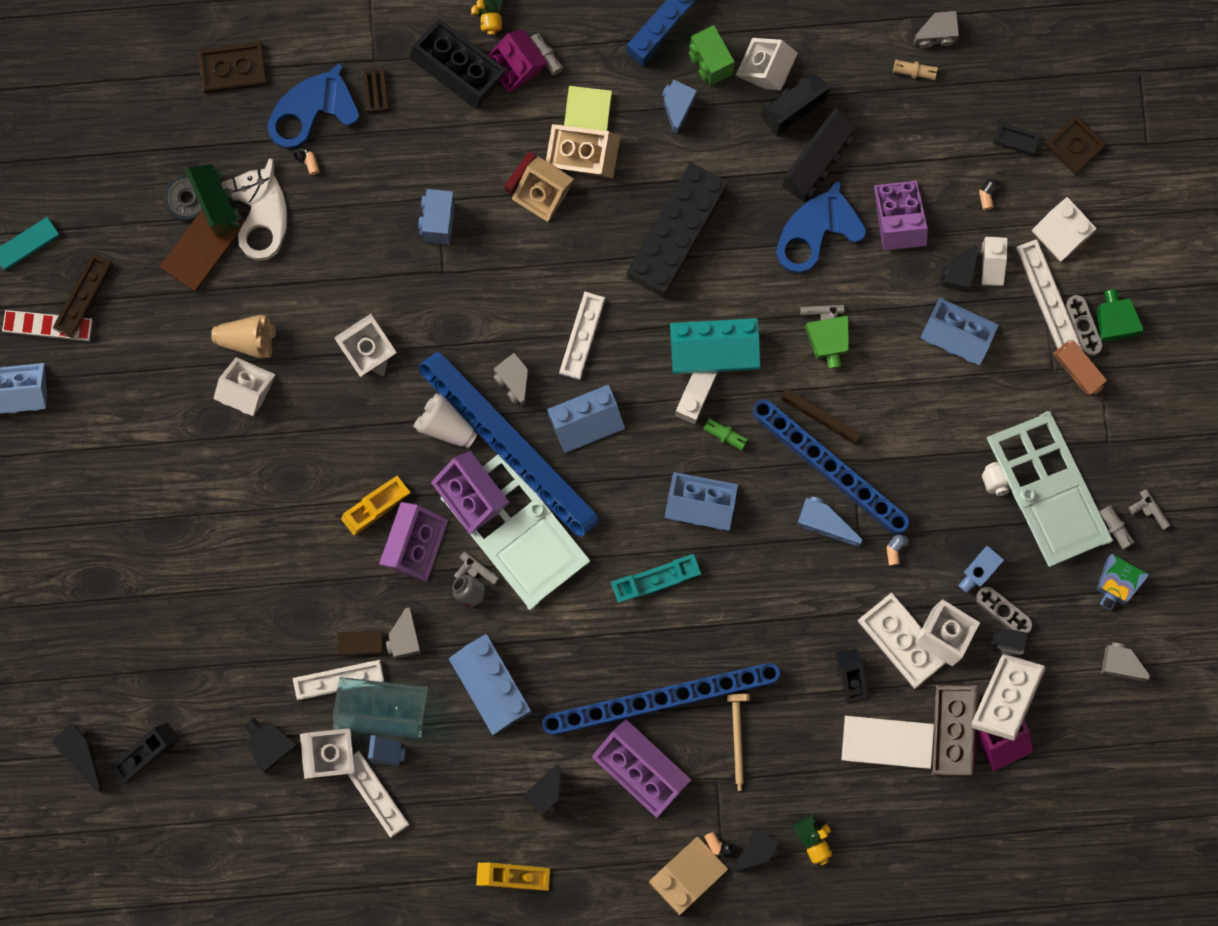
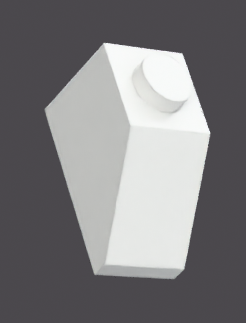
M985 237L982 243L981 285L1003 286L1007 261V238Z

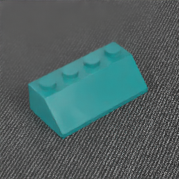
M757 318L670 323L673 374L760 369Z

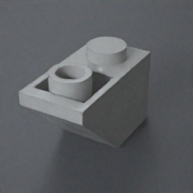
M956 11L934 13L916 34L914 46L920 45L921 48L931 47L932 44L950 46L957 42L959 33Z
M513 353L494 368L495 376L493 378L500 387L504 385L509 391L507 395L514 404L518 402L520 406H523L526 397L528 369L516 354Z

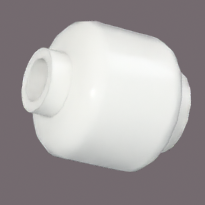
M994 462L987 465L982 474L987 492L997 496L1009 493L1011 487L999 463Z

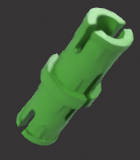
M711 418L708 419L703 429L720 438L722 443L727 442L741 451L748 438L732 431L731 427H725Z

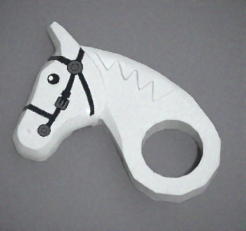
M269 159L265 169L248 171L222 182L223 188H228L233 200L231 201H241L251 206L250 213L238 233L239 246L245 255L256 261L268 260L276 255L287 230L285 199L274 176V159ZM258 227L267 228L273 234L271 245L261 251L250 248L247 243L249 233Z

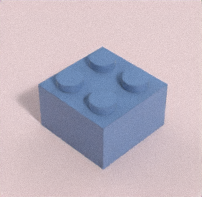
M427 189L426 196L422 195L421 208L424 217L420 216L418 229L420 230V235H423L424 242L450 245L455 206L452 191Z

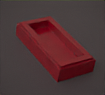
M530 151L504 185L505 192L513 195L527 166L536 159L535 155Z

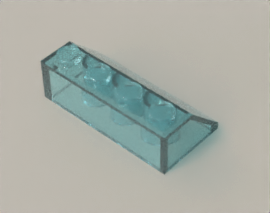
M339 677L333 711V729L350 728V731L422 739L428 687Z

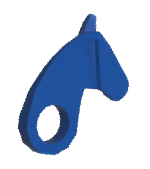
M338 64L329 72L304 80L279 100L268 121L269 136L278 147L290 150L299 148L306 143L319 111L335 115L346 126L354 124L358 120L357 108L339 75L342 65ZM288 116L296 117L302 123L301 133L293 139H284L277 133L278 123L281 119Z
M836 182L828 192L811 199L800 207L784 226L778 242L776 255L779 264L787 272L801 274L810 271L818 261L820 245L825 231L840 233L852 243H857L864 238L866 229L848 201L839 192L841 183ZM795 240L807 243L811 250L809 260L801 264L789 261L785 255V247L788 243Z

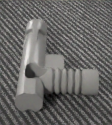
M844 305L800 307L801 316L820 315L821 320L837 318L838 314L844 313ZM830 309H836V312L833 314Z
M1147 488L1139 493L1143 499L1128 507L1132 515L1141 509L1146 516L1153 514L1163 530L1171 526ZM1147 497L1150 499L1151 503L1145 502Z
M465 551L462 553L460 559L464 563L458 572L454 574L456 579L466 575V573L473 577L479 573L493 585L497 583L499 578ZM471 559L474 563L467 565V560Z

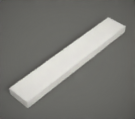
M1036 239L1017 246L1016 250L1057 349L1068 340H1074L1083 351L1038 240Z

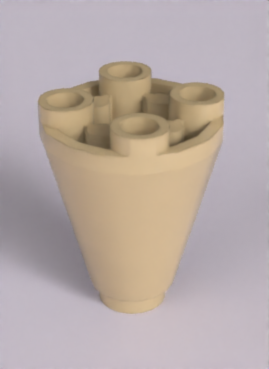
M257 315L214 326L212 329V342L221 347L256 358H270L272 355L271 340L275 337L276 329L274 325L270 324L268 316Z

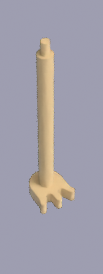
M750 694L727 695V702H732L735 778L738 791H742V784H744L740 701H750Z

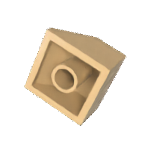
M537 157L527 166L512 200L548 222L565 198L574 179L542 158Z

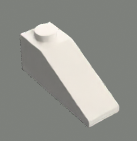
M718 372L692 374L676 409V417L696 424Z

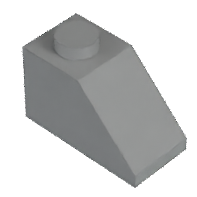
M410 607L405 608L389 633L390 641H386L388 654H393L394 659L421 653Z
M1112 643V645H1108L1105 648L1101 674L1143 682L1149 680L1150 675L1133 651L1125 648V644Z

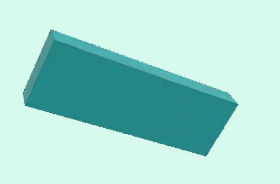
M44 218L0 246V265L4 271L60 236L49 218Z

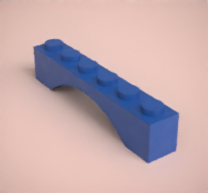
M666 0L627 44V54L644 66L677 22L697 0Z

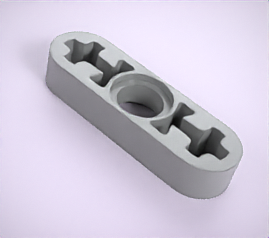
M1074 295L1068 299L1065 308L1083 352L1086 356L1093 357L1100 352L1102 342L1085 299ZM1073 301H1075L1076 304H1081V306L1079 307V313L1082 316L1078 317L1077 319L1074 318L1078 315L1077 310L1075 308H1071ZM1079 321H1087L1090 326L1089 330L1086 332L1080 331L1078 328ZM1090 333L1093 334L1090 336L1089 339L1092 344L1096 343L1097 345L1094 348V351H1092L1091 348H1086V346L1089 344V341L1087 337L1085 339H1082V337L1088 336Z
M983 587L977 592L976 602L1005 627L1019 631L1017 629L1018 624L1015 621H1012L1011 624L1007 622L1015 612L1018 615L1015 617L1018 622L1022 620L1026 622L1024 625L1026 630L1021 629L1020 631L1028 633L1031 630L1032 622L1030 618L993 588ZM987 592H989L991 594L990 599L993 602H995L997 599L1000 600V602H998L992 610L990 607L993 604L988 600L986 602H983V596L981 595V593L986 594ZM1005 605L1009 608L1010 614L1008 617H1001L998 614L999 606Z

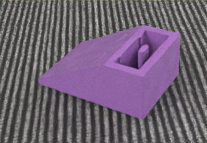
M917 181L874 185L883 250L927 246V224Z

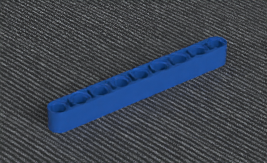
M762 399L756 402L753 408V417L758 423L890 533L898 535L905 532L909 525V520L901 510L770 401ZM759 407H766L769 414L761 416L757 409ZM778 420L783 421L786 427L778 430L775 428L774 422ZM795 434L800 435L802 442L799 444L793 443L791 436ZM814 448L819 452V456L812 458L808 455L807 451ZM831 462L836 466V470L828 472L824 465ZM845 476L850 477L853 484L845 486L841 478ZM862 490L867 491L870 498L862 500L859 498L858 492ZM883 505L886 507L887 512L883 515L878 514L875 506ZM892 520H902L903 528H895Z

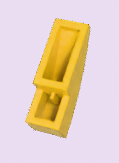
M396 476L344 512L341 520L355 536L410 494V491L400 478Z

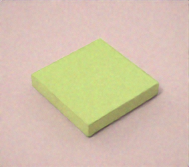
M569 86L564 126L607 131L612 91Z

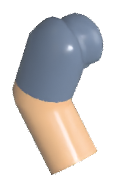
M898 534L887 545L889 566L900 564L898 552L902 547L908 545L907 536Z

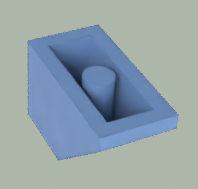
M673 80L671 86L666 85L662 96L664 97V107L672 130L677 134L696 98L697 90L676 80Z

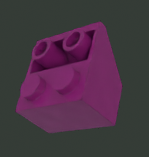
M524 29L508 33L488 54L489 57L506 69L500 82L508 93L535 77L548 63Z
M1025 720L1022 722L1015 741L981 730L977 731V739L992 771H996L1033 753L1030 731Z

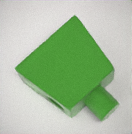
M848 316L806 323L805 329L816 358H827L828 369L840 368L839 355L847 354L849 349Z

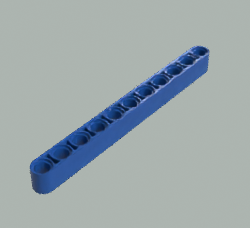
M435 352L419 364L421 375L439 394L443 395L473 429L573 533L582 537L598 524L599 520L596 513L441 353Z
M766 663L549 714L544 718L543 729L547 735L556 736L769 686L778 680L780 670L775 664ZM765 669H772L775 672V678L772 680L766 679L763 671ZM744 674H751L754 682L746 685L742 682L741 677ZM722 679H729L732 682L731 689H722L720 681ZM701 684H707L711 692L707 695H702L698 691V687ZM686 689L689 697L686 700H680L676 695L678 690ZM658 694H664L667 697V703L658 705L655 702V697ZM637 699H642L645 701L646 707L643 710H636L633 702ZM613 705H622L624 712L621 715H614L611 711ZM598 709L602 712L603 716L600 720L595 721L590 718V712ZM572 714H576L581 718L580 723L576 726L570 725L568 722V718ZM555 719L558 721L559 727L557 730L551 731L546 727L547 722Z

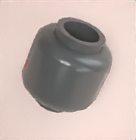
M472 575L458 577L452 586L453 597L466 607H474L484 599V584Z

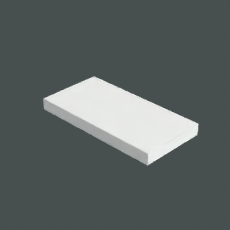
M892 592L858 620V623L914 689L946 663L915 644L922 628Z
M1002 654L972 721V728L1015 741L1043 676L1045 666Z
M845 716L841 761L931 769L934 724Z

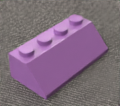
M626 719L608 736L592 756L599 765L656 818L691 781L686 774Z

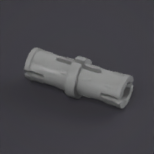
M540 33L533 35L531 40L548 62L546 66L552 76L561 72L563 66L553 54L554 50L548 47Z
M1112 505L1099 512L1110 528L1109 532L1113 533L1122 549L1135 543L1124 526L1126 524L1124 521L1121 522Z

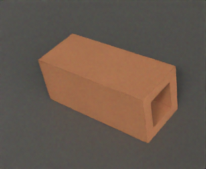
M1068 340L1053 353V356L1085 394H1096L1103 389L1104 386L1102 384L1107 380L1074 340Z

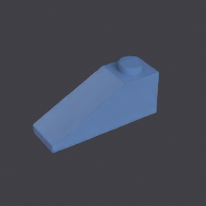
M817 497L805 499L797 523L798 527L857 547L861 545L862 539L828 505L823 504L822 499Z
M371 735L368 758L372 763L400 766V761L405 760L406 748H402V743Z

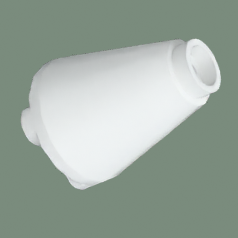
M437 393L433 398H430L424 407L426 411L422 416H419L413 425L419 433L460 447L465 446L469 448L477 436L473 427L443 395Z

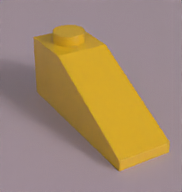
M478 863L476 885L548 891L550 868L500 863Z

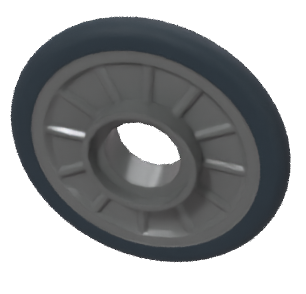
M188 176L176 177L167 185L163 201L168 213L182 221L194 220L202 208ZM184 193H191L193 199L189 203H184L181 201L182 195Z

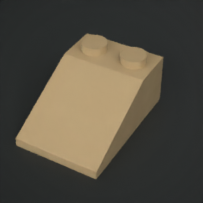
M552 124L546 162L559 170L613 178L620 135L609 131Z
M697 836L648 883L680 915L720 878L728 868Z

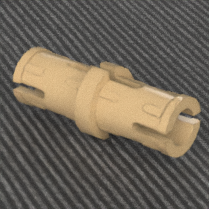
M895 59L893 73L910 75L914 79L921 77L935 81L938 67L921 65L916 61L910 63Z

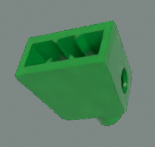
M1117 289L1105 291L1107 303H1102L1097 308L1098 334L1101 342L1139 336L1143 332V327L1131 299L1119 300Z

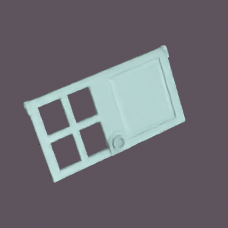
M1046 411L1039 417L987 437L997 461L1007 478L1012 493L1049 567L1100 545L1110 544L1113 541L1050 411ZM1047 424L1055 443L1035 451L1026 431ZM1019 435L1028 454L1007 461L999 442ZM1059 449L1067 469L1048 476L1039 457ZM1031 460L1040 480L1020 487L1011 468Z
M497 455L482 467L489 474L502 464L515 479L501 490L503 495L506 496L516 487L520 486L532 502L512 518L503 509L499 515L505 523L485 539L482 538L477 530L470 535L530 611L543 598L587 565L590 560L539 496ZM441 497L440 499L442 500V502H444L447 505V503Z

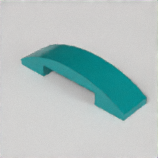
M694 554L673 560L671 563L633 576L629 575L610 583L617 602L621 603L677 585L701 575Z

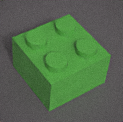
M714 25L691 36L690 51L688 53L692 62H697L700 68L698 70L700 77L704 82L707 81L709 86H712L733 75L734 60Z

